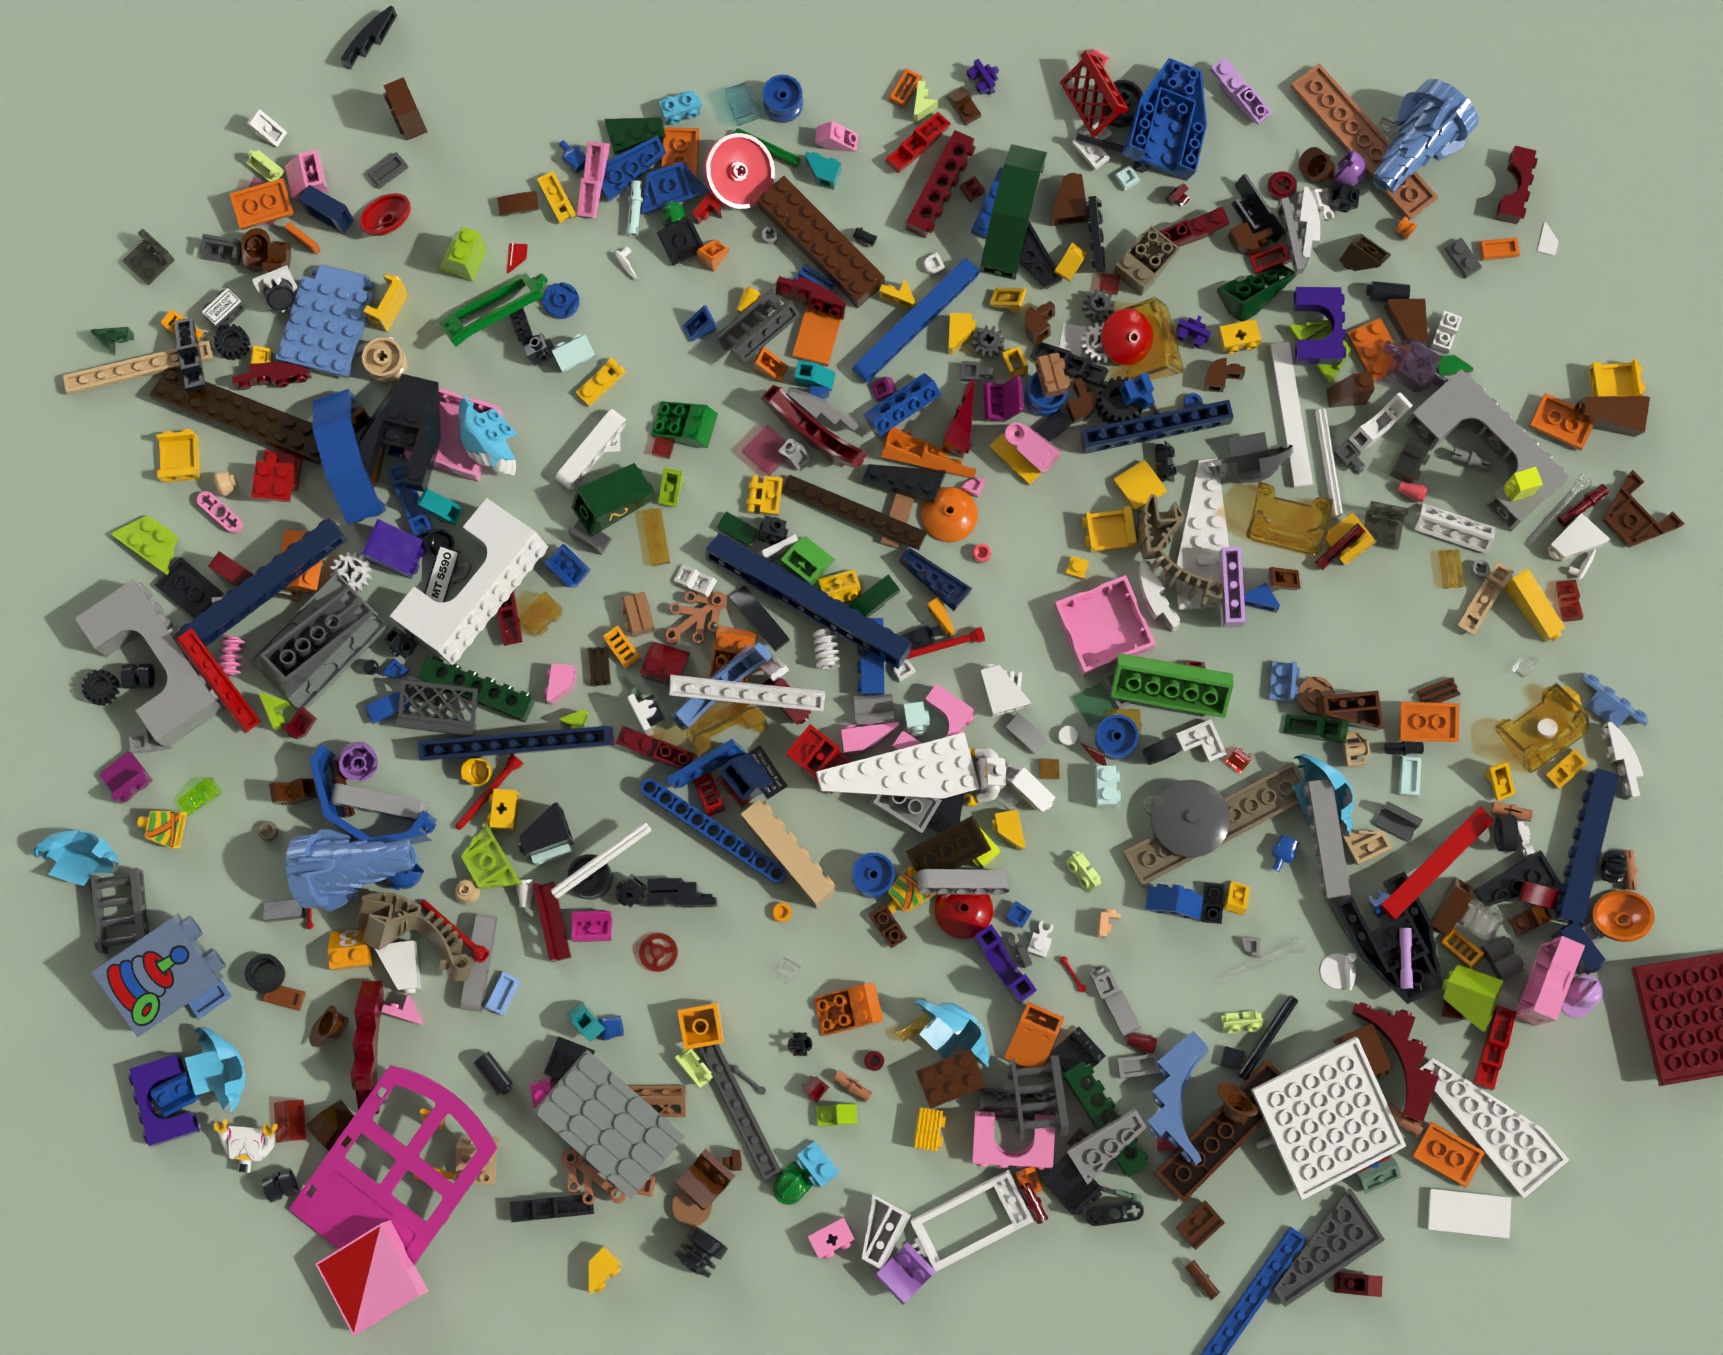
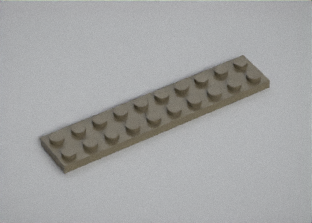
M1294 762L1224 798L1229 809L1230 825L1228 833L1220 845L1300 803L1293 786L1301 782L1303 778ZM1155 835L1123 851L1141 887L1195 859L1180 857L1169 852L1159 843Z

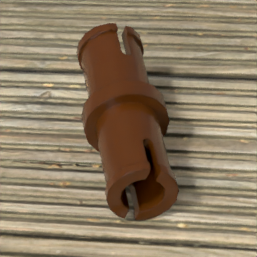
M1195 1260L1185 1267L1196 1281V1286L1201 1287L1210 1301L1221 1293L1209 1279L1208 1273L1205 1274Z

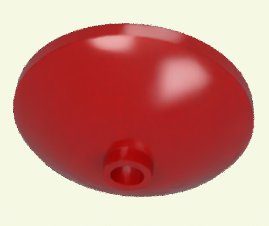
M399 193L381 196L364 209L359 220L360 227L364 233L371 236H383L392 233L407 220L411 211V203L405 195Z
M1135 309L1115 311L1106 319L1101 330L1103 351L1110 360L1120 365H1133L1140 362L1149 353L1153 343V330L1149 320L1144 314ZM1132 334H1134V340H1131Z
M939 894L936 899V920L941 929L954 938H974L977 933L988 927L992 920L993 903L990 895ZM967 905L968 910L965 912L962 911L961 906Z

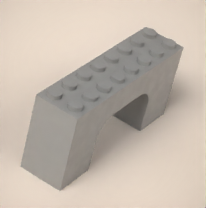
M1462 369L1420 405L1405 423L1431 451L1456 430H1469L1473 432L1504 462L1509 472L1508 480L1516 472L1537 467L1543 485L1533 496L1511 502L1510 498L1505 494L1504 484L1485 503V506L1510 531H1513L1569 478L1567 471L1563 467L1558 466L1554 462L1553 457L1549 453H1545L1540 448V444L1535 439H1531L1527 435L1526 430L1522 426H1518L1513 421V417L1508 412H1504L1500 408L1499 403L1495 399H1491L1486 394V390L1482 386L1477 385L1473 381L1472 376Z
M132 579L75 617V620L94 649L106 657L132 640H146L166 670L167 683L160 694L135 711L155 741L167 747L169 744L173 745L225 708L214 690L209 687L175 641L178 638L177 632L171 628L173 624L169 618L161 613L163 609L158 602L151 598L153 597L151 591L141 582L138 584Z

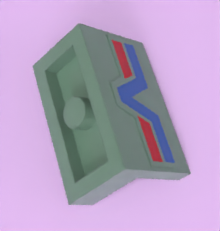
M1391 1154L1355 1172L1365 1194L1401 1178L1398 1163Z

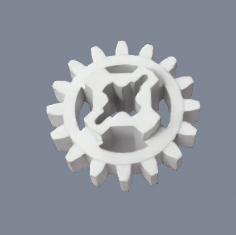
M1095 323V328L1088 326V332H1083L1084 337L1081 338V343H1083L1081 350H1086L1084 356H1091L1090 361L1095 358L1097 363H1100L1101 359L1107 363L1108 357L1101 345L1103 324L1099 326L1098 323ZM1090 337L1092 338L1091 340L1093 341V342L1091 343V345H1089V339H1090Z
M347 552L346 557L339 555L341 560H334L336 566L330 567L334 571L330 576L332 577L338 572L355 591L357 588L363 591L362 585L368 586L369 584L366 580L372 579L368 574L373 572L368 567L370 565L369 561H365L366 558L363 555L359 557L357 552L353 556L349 552ZM354 562L360 563L362 567L355 566Z

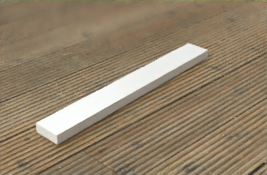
M1290 343L1271 344L1270 350L1286 446L1288 448L1290 444L1293 445V453L1288 458L1293 488L1312 486L1313 480Z
M677 675L670 676L669 695L822 712L824 711L826 692Z

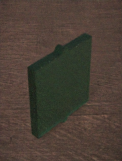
M1101 683L1089 689L1085 688V691L1073 697L1088 727L1103 721L1106 717L1117 712Z

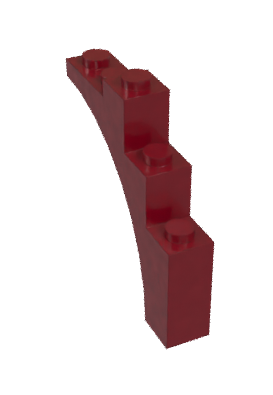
M772 385L761 397V400L788 429L798 432L810 447L819 449L833 465L839 467L846 465L856 469L868 455L863 449L846 442L820 424L781 387Z
M362 981L354 1010L356 1031L352 1046L355 1059L350 1077L352 1089L356 1093L358 1110L378 1083V1035L384 1000L382 981Z
M1355 1003L1351 1014L1367 1021L1369 1024L1373 1023L1374 1027L1390 1042L1398 1055L1406 1084V1097L1402 1117L1422 1124L1439 1077L1432 1070L1426 1068L1420 1070L1427 1049L1423 1045L1424 1043L1417 1039L1408 1040L1416 1017L1412 1016L1411 1012L1403 1009L1400 1011L1396 1010L1394 1016L1391 1017L1387 1011L1381 1009L1375 1011L1366 1003Z

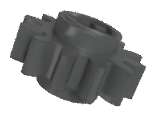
M1095 289L1094 295L1088 292V298L1083 299L1085 305L1082 306V311H1087L1086 318L1092 316V322L1098 318L1099 322L1102 323L1103 317L1107 319L1110 314L1114 313L1115 301H1110L1112 294L1105 296V290L1099 294L1098 289Z
M985 325L984 331L978 328V335L973 334L975 341L972 342V347H976L975 353L982 352L981 358L988 354L989 359H991L993 353L999 356V350L1004 349L1002 343L1005 342V337H1000L1002 331L995 332V326L989 330L988 326Z

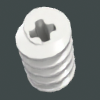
M827 628L813 633V638L816 639L813 643L817 646L814 652L817 653L815 659L818 661L816 667L832 670L840 667V665L835 664L840 658L834 657L835 654L839 653V650L833 649V647L838 646V643L832 642V640L837 639V636L832 635V631Z

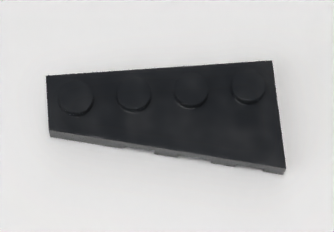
M1028 221L1019 262L1045 289H1048L1062 282L1063 278L1054 273L1056 266L1032 224Z

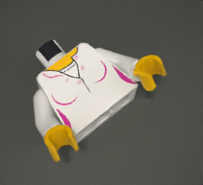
M968 747L971 759L976 757V777L980 789H977V796L965 794L963 798L970 800L964 805L975 807L978 802L983 803L994 800L998 797L1000 790L1006 786L1005 759L999 758V755L990 748H976L974 750Z
M224 1118L223 1125H220L218 1119H216L214 1129L219 1134L226 1154L229 1155L230 1159H239L238 1172L250 1173L251 1162L262 1161L275 1146L274 1132L278 1128L277 1124H274L272 1129L268 1126L269 1122L264 1125L263 1129L228 1126L226 1128L228 1124L227 1119Z

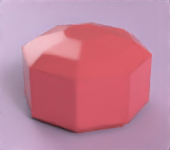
M981 543L974 547L972 555L975 561L984 563L989 560L991 551L989 546Z

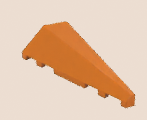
M896 426L887 431L881 457L935 470H946L948 473L974 478L976 474L975 468L972 469L962 465L960 459L955 461L949 458L947 452L924 439L921 440L911 436L910 431L906 430L903 432L896 428Z

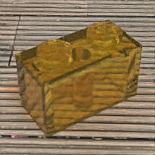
M544 591L518 616V619L536 637L544 634L548 629L547 626L552 621L556 622L562 616L563 610Z

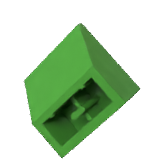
M805 536L795 543L782 557L781 565L800 580L807 581L813 586L835 559Z

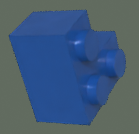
M1157 884V887H1148L1145 910L1158 914H1173L1185 919H1200L1203 896L1196 894V890L1184 889V886L1173 884L1172 887H1169L1165 884Z

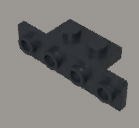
M1243 174L1235 183V187L1242 197L1235 199L1232 202V206L1242 221L1248 223L1252 233L1271 228L1273 232L1271 240L1275 243L1285 234V230L1248 175Z

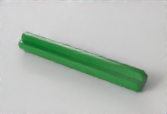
M737 128L734 134L742 133L755 137L765 145L771 156L794 167H797L800 163L799 156L742 129Z

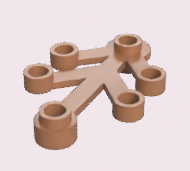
M692 591L685 594L687 603L693 604L698 602L706 604L702 608L684 607L678 603H672L670 605L671 614L692 616L676 628L667 629L664 634L666 642L676 644L680 640V634L697 622L693 641L695 644H702L704 642L705 618L711 611L712 620L708 623V629L711 633H716L720 627L718 623L720 610L724 609L727 605V598L721 592H714L709 597L696 595ZM693 595L694 599L690 601L687 597ZM720 598L721 602L716 604L714 599ZM677 606L679 607V610L677 612H673L672 608ZM712 624L717 625V628L715 630H712L710 628ZM674 632L675 637L669 638V633ZM700 635L702 636V639L700 641H696L695 637Z
M573 1148L564 1151L561 1161L568 1168L569 1182L567 1188L571 1193H577L580 1190V1184L577 1182V1169H579L583 1173L585 1191L583 1202L586 1205H592L596 1200L593 1194L592 1180L609 1193V1197L614 1203L621 1204L625 1201L626 1195L619 1188L612 1186L597 1173L601 1172L594 1166L584 1164L582 1161H586V1159ZM570 1155H574L572 1162L568 1161ZM573 1183L577 1184V1188L575 1190H571L570 1188L571 1184ZM616 1191H620L621 1193L620 1197L618 1198L614 1197V1193ZM588 1195L592 1196L591 1202H586Z

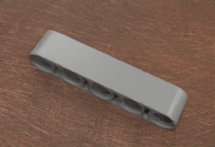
M334 783L330 803L413 821L417 820L423 810L427 812L428 802L338 783Z
M924 869L916 873L920 894L1000 895L1010 891L1008 873L1005 870Z
M476 915L472 941L476 945L486 947L490 954L484 962L478 963L475 960L474 966H471L468 980L464 981L461 999L462 1010L482 1012L497 927V916Z

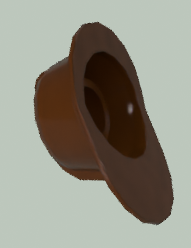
M1311 147L1301 155L1298 164L1299 170L1311 181L1325 182L1329 178H1334V163L1330 156L1320 148Z
M261 228L250 229L241 240L243 263L252 272L264 271L262 270V263L268 259L267 244L271 242L270 236Z
M329 1006L313 1025L309 1036L311 1046L317 1047L326 1039H335L341 1036L349 1019L337 1012L335 1006Z
M1222 1082L1218 1085V1094L1224 1101V1113L1229 1119L1242 1126L1249 1117L1257 1115V1106L1238 1086L1229 1082Z

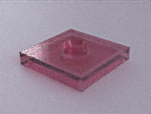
M767 424L742 450V453L768 476H771L787 459L778 452L786 440Z

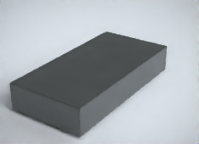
M395 152L367 174L377 187L381 189L409 167L401 156Z

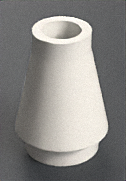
M520 879L522 883L516 885L519 907H531L534 892L533 879Z

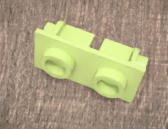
M250 150L248 152L249 160L246 164L269 182L278 180L285 173L281 167L261 151Z
M1078 851L1065 861L1069 870L1074 873L1080 885L1088 893L1102 883L1100 881L1101 877L1094 868L1087 871L1086 867L1090 863L1083 853L1080 854Z
M1242 1012L1243 1019L1239 1018V1013H1225L1224 1016H1221V1023L1223 1024L1222 1033L1236 1034L1241 1031L1256 1032L1262 1030L1263 1019L1261 1012Z
M693 1049L683 1050L682 1053L675 1057V1060L698 1088L712 1080V1072L709 1071L703 1062L701 1064L698 1063L700 1058Z

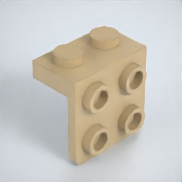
M461 1135L456 1146V1179L477 1151L476 1146L468 1135ZM492 1137L498 1149L473 1184H495L496 1155L500 1147V1138Z

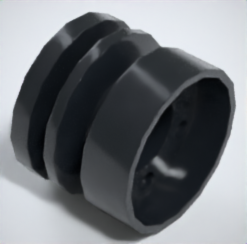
M693 1225L687 1234V1238L692 1242L691 1246L681 1243L680 1246L687 1252L684 1254L677 1250L674 1255L694 1273L709 1278L712 1273L705 1268L706 1265L715 1269L716 1265L710 1259L714 1257L721 1260L728 1248L701 1228Z

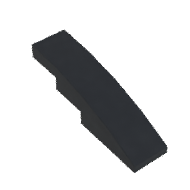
M390 5L378 14L354 38L340 58L344 67L351 70L359 55L366 58L374 43L381 45L397 17L393 6Z
M192 317L174 321L177 351L180 355L185 389L187 393L206 389L194 319Z
M1043 342L1037 346L1035 345L1030 355L1031 359L1036 361V358L1040 356L1059 353L1060 358H1063L1065 362L1064 374L1074 378L1081 377L1082 381L1102 387L1109 371L1107 367L1090 363L1089 359L1074 355L1070 350Z
M745 586L729 597L774 652L790 641L781 627Z
M583 1195L509 1202L511 1223L594 1214V1204L586 1205L583 1202ZM588 1195L586 1202H591L592 1196Z

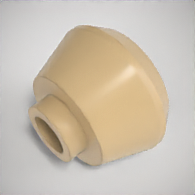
M216 472L214 475V482L220 495L227 496L235 490L237 480L234 474Z
M471 878L461 879L454 887V896L461 904H472L480 896L481 890Z

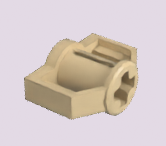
M1359 731L1347 732L1346 743H1342V751L1347 768L1365 766L1370 755L1369 742ZM1359 738L1362 741L1354 743L1347 742V740ZM1366 755L1365 759L1351 760L1352 756Z

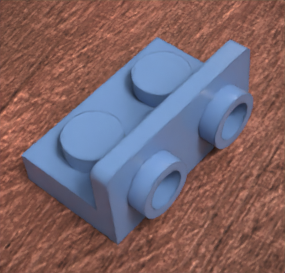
M1296 661L1292 663L1271 662L1268 700L1291 703L1294 697L1298 696V686H1295L1296 679L1299 678L1300 667H1297Z

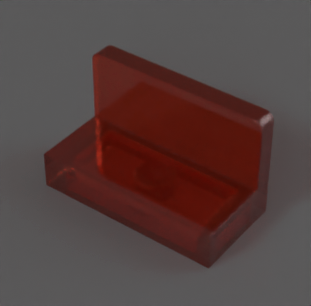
M288 1100L274 1103L275 1124L278 1125L275 1131L276 1143L306 1140L304 1100Z

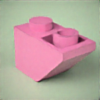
M833 121L817 126L815 144L828 150L857 151V133Z
M551 663V669L547 670L549 685L545 687L544 699H547L546 701L549 705L555 704L574 689L577 672L575 666Z

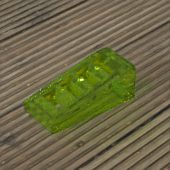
M205 778L177 801L182 809L187 812V816H190L221 795L222 791L213 778ZM201 790H202L203 793L205 794V796H206L205 798H204L203 795L201 794V792H200ZM194 794L196 795V797L198 798V800H199L200 802H197V801H196V799H195L194 796H193ZM187 799H189L190 802L192 803V805H193L192 808L190 807V805H189L188 802L186 801Z

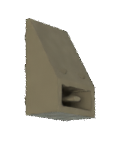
M1151 225L1115 264L1113 273L1142 296L1180 248Z

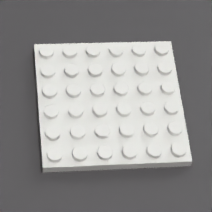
M1353 1037L1251 1089L1298 1197L1301 1200L1406 1147L1357 1037Z

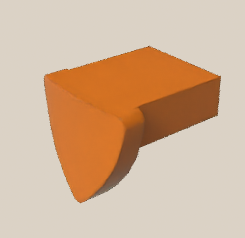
M1029 1167L1014 1173V1177L1018 1179L1020 1186L1023 1185L1026 1188L1024 1183L1030 1182L1035 1193L1043 1191L1036 1167Z

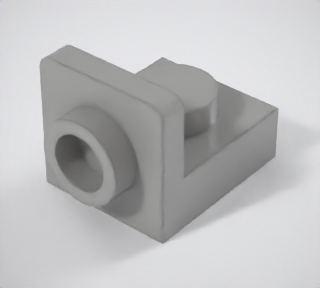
M789 438L778 451L798 471L811 458L803 445L792 438Z
M1106 965L1097 966L1088 973L1101 999L1119 992L1113 974Z

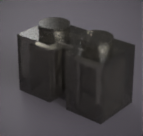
M1409 438L1390 476L1406 483L1417 482L1422 473L1419 470L1421 464L1426 465L1430 457L1427 454L1430 448Z

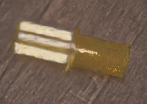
M925 1013L916 1020H911L910 1024L896 1033L902 1042H905V1040L917 1032L920 1034V1030L924 1029L932 1019Z

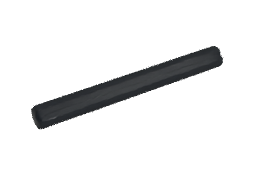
M1288 996L1238 1071L1237 1075L1240 1078L1246 1080L1297 1005L1298 999L1294 996Z

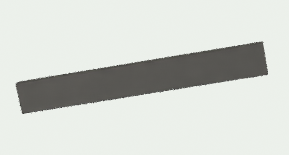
M719 1044L698 1047L709 1071L712 1072L711 1075L763 1180L766 1181L781 1173L782 1171Z

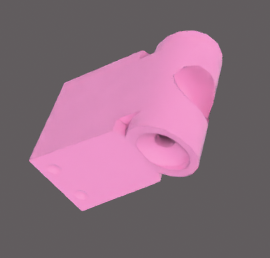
M1014 422L1007 426L1005 430L1008 442L1043 473H1046L1063 453L1026 424Z

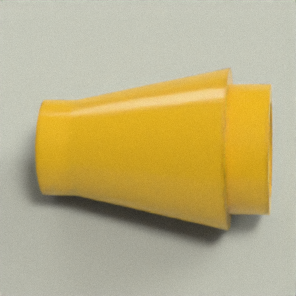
M748 286L747 289H744L736 310L743 313L759 299L760 293Z

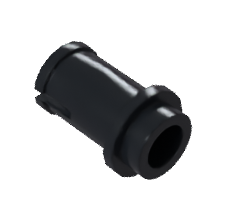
M857 227L853 234L855 241L859 240L871 247L874 246L878 237L864 231L862 227Z

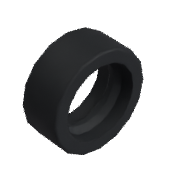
M1172 736L1142 750L1147 764L1152 765L1179 753L1181 748L1175 736Z
M1497 815L1495 819L1494 837L1498 851H1516L1519 832L1515 815Z
M260 954L249 961L244 974L246 981L255 991L270 993L279 988L283 983L285 969L275 956ZM265 964H273L276 970L272 979L262 984L257 983L254 977L258 968Z

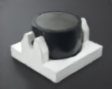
M287 265L252 279L268 311L274 309L284 313L285 309H292L298 286Z
M634 694L628 696L627 699L644 733L650 737L653 736L654 733L651 727L665 720L655 697L652 694L637 701Z

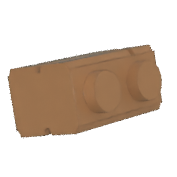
M1059 353L1036 358L1035 366L1044 398L1065 394L1068 387H1070V380L1068 375L1065 376L1064 359L1060 358Z
M645 592L623 597V603L620 606L623 615L627 614L628 621L625 622L628 633L632 632L633 637L655 632Z

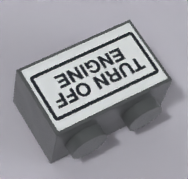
M227 287L225 290H221L212 302L207 303L201 313L221 332L220 327L223 326L225 329L226 324L230 325L247 309V306Z

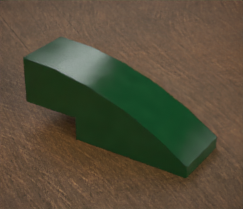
M888 574L848 607L858 610L860 614L868 618L885 606L886 602L899 594L900 589Z
M1286 715L1283 733L1309 739L1346 743L1349 724L1344 720L1324 719L1318 716Z

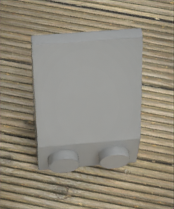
M874 794L869 805L922 834L942 800Z

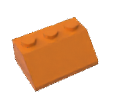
M285 530L280 554L286 551L289 545L298 542L309 531ZM322 560L285 588L310 594L314 593L318 587Z

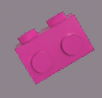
M580 910L572 912V942L612 941L613 920L611 911Z

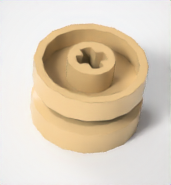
M386 337L375 338L363 350V365L371 378L376 382L385 385L394 384L401 374H406L408 367L407 358L399 344L393 339Z

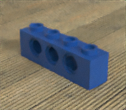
M923 373L863 415L870 428L881 436L939 397L941 393L935 381Z

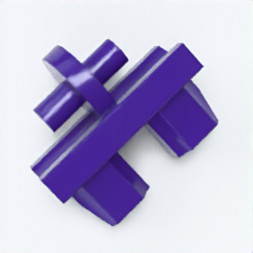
M979 58L976 59L974 66L967 70L968 78L970 81H973L979 77L981 82L977 83L975 87L980 95L987 92L990 95L995 93L994 87L996 86L995 81L998 80L996 75L999 72L998 67H991L989 64L984 67Z
M1199 315L1196 320L1189 317V320L1185 321L1180 318L1176 328V339L1185 341L1187 335L1192 336L1194 339L1191 345L1200 349L1204 343H1207L1211 332L1205 329L1206 324L1200 322L1202 317Z

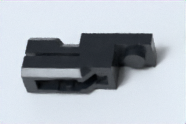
M682 878L647 879V891H649L647 893L648 907H666L669 902H677L678 908L717 907V898L713 897V894H701V897H698L697 882H685Z

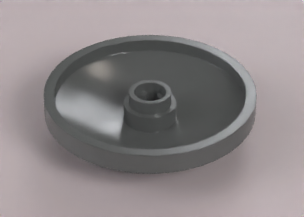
M1182 780L1169 785L1159 794L1152 808L1151 825L1155 837L1166 850L1180 857L1197 858L1213 852L1223 842L1229 830L1230 814L1223 796L1211 785L1198 780Z

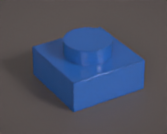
M1015 901L1005 918L1022 929L1032 911Z

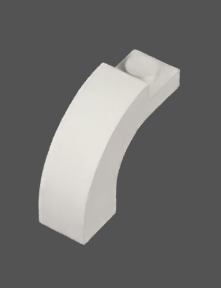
M1401 392L1398 393L1379 413L1360 426L1348 439L1361 452L1396 425L1413 405Z

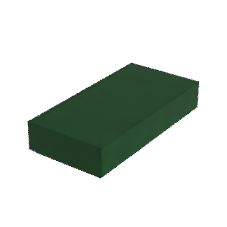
M727 511L717 525L718 530L750 547L759 532L757 528Z

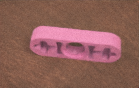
M203 491L198 495L197 503L228 532L237 534L242 530L243 522L211 492ZM205 497L207 499L209 498V500L214 504L212 507L208 505L206 502L204 503L203 499ZM218 508L225 509L222 517H216L215 515ZM228 518L236 522L237 526L235 528L231 527V524L226 521Z

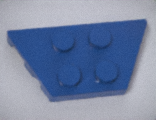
M683 162L649 172L646 178L642 214L662 209L665 204L670 202L680 203L708 194L709 189Z

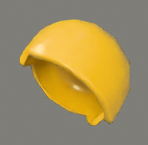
M482 757L469 758L463 762L460 769L462 779L472 786L484 785L490 780L492 775L490 763Z

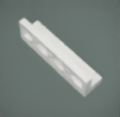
M1423 503L1414 530L1488 554L1495 538L1496 527Z

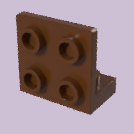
M705 1149L699 1155L696 1162L675 1182V1185L704 1211L729 1186L735 1175Z

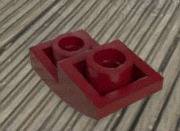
M1524 881L1519 900L1555 910L1560 891Z

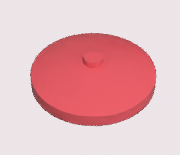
M735 133L724 136L711 146L706 155L704 177L707 187L720 203L730 208L744 209L757 205V198L768 190L774 182V163L768 149L761 141L748 134Z

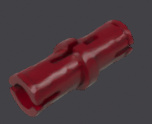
M1024 1183L1026 1188L1021 1185L1019 1190L1025 1198L1026 1206L1031 1210L1036 1223L1041 1224L1043 1223L1042 1219L1044 1221L1048 1219L1041 1205L1042 1201L1036 1196L1031 1183Z

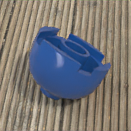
M416 863L410 870L397 872L395 876L388 877L386 880L389 882V886L395 890H400V888L410 889L421 880L424 869Z

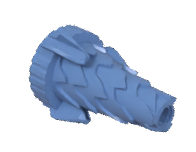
M1428 79L1416 92L1407 93L1398 111V117L1395 120V123L1401 126L1397 131L1399 134L1389 145L1386 154L1381 159L1382 163L1374 172L1373 184L1378 189L1390 191L1394 194L1409 175L1411 176L1421 166L1425 167L1433 156L1434 159L1439 161L1463 148L1465 139L1479 123L1478 113L1469 99L1455 87L1437 79Z
M320 829L316 834L297 836L290 841L286 852L287 880L292 896L300 907L304 909L322 907L329 912L357 898L359 895L355 888L364 887L363 884L379 882L388 877L395 876L397 872L410 870L418 863V854H416L414 847L410 845L409 839L388 843H367V840L352 842V835L334 830Z

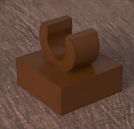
M732 1150V1157L722 1158L724 1166L733 1165V1171H742L741 1150Z

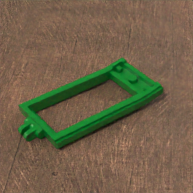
M525 273L455 310L440 321L439 324L450 341L457 347L471 335L544 297L540 290L548 282V279L542 273L532 278ZM525 285L531 290L465 327L460 321Z

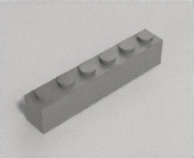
M1329 778L1305 781L1303 793L1304 797L1308 798L1309 805L1306 806V812L1308 817H1311L1312 825H1309L1311 836H1314L1315 841L1312 848L1314 856H1317L1318 860L1316 872L1321 878V883H1319L1320 894H1323L1324 898L1351 895L1333 784Z

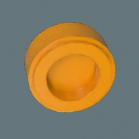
M781 902L773 907L772 915L777 922L784 923L791 918L792 910L788 904Z

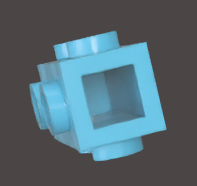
M694 90L684 91L680 95L665 97L659 101L666 125H674L681 120L693 119L701 114V99L695 95Z

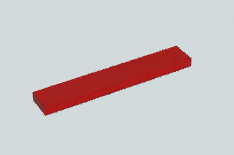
M189 629L175 639L209 687L214 690L219 697L218 699L244 734L258 725L261 721L193 629Z

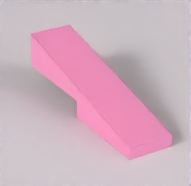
M588 141L584 178H581L577 211L579 216L596 218L610 147L609 143Z

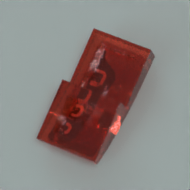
M1576 580L1556 582L1557 597L1563 622L1582 620L1583 612L1579 602L1580 593Z

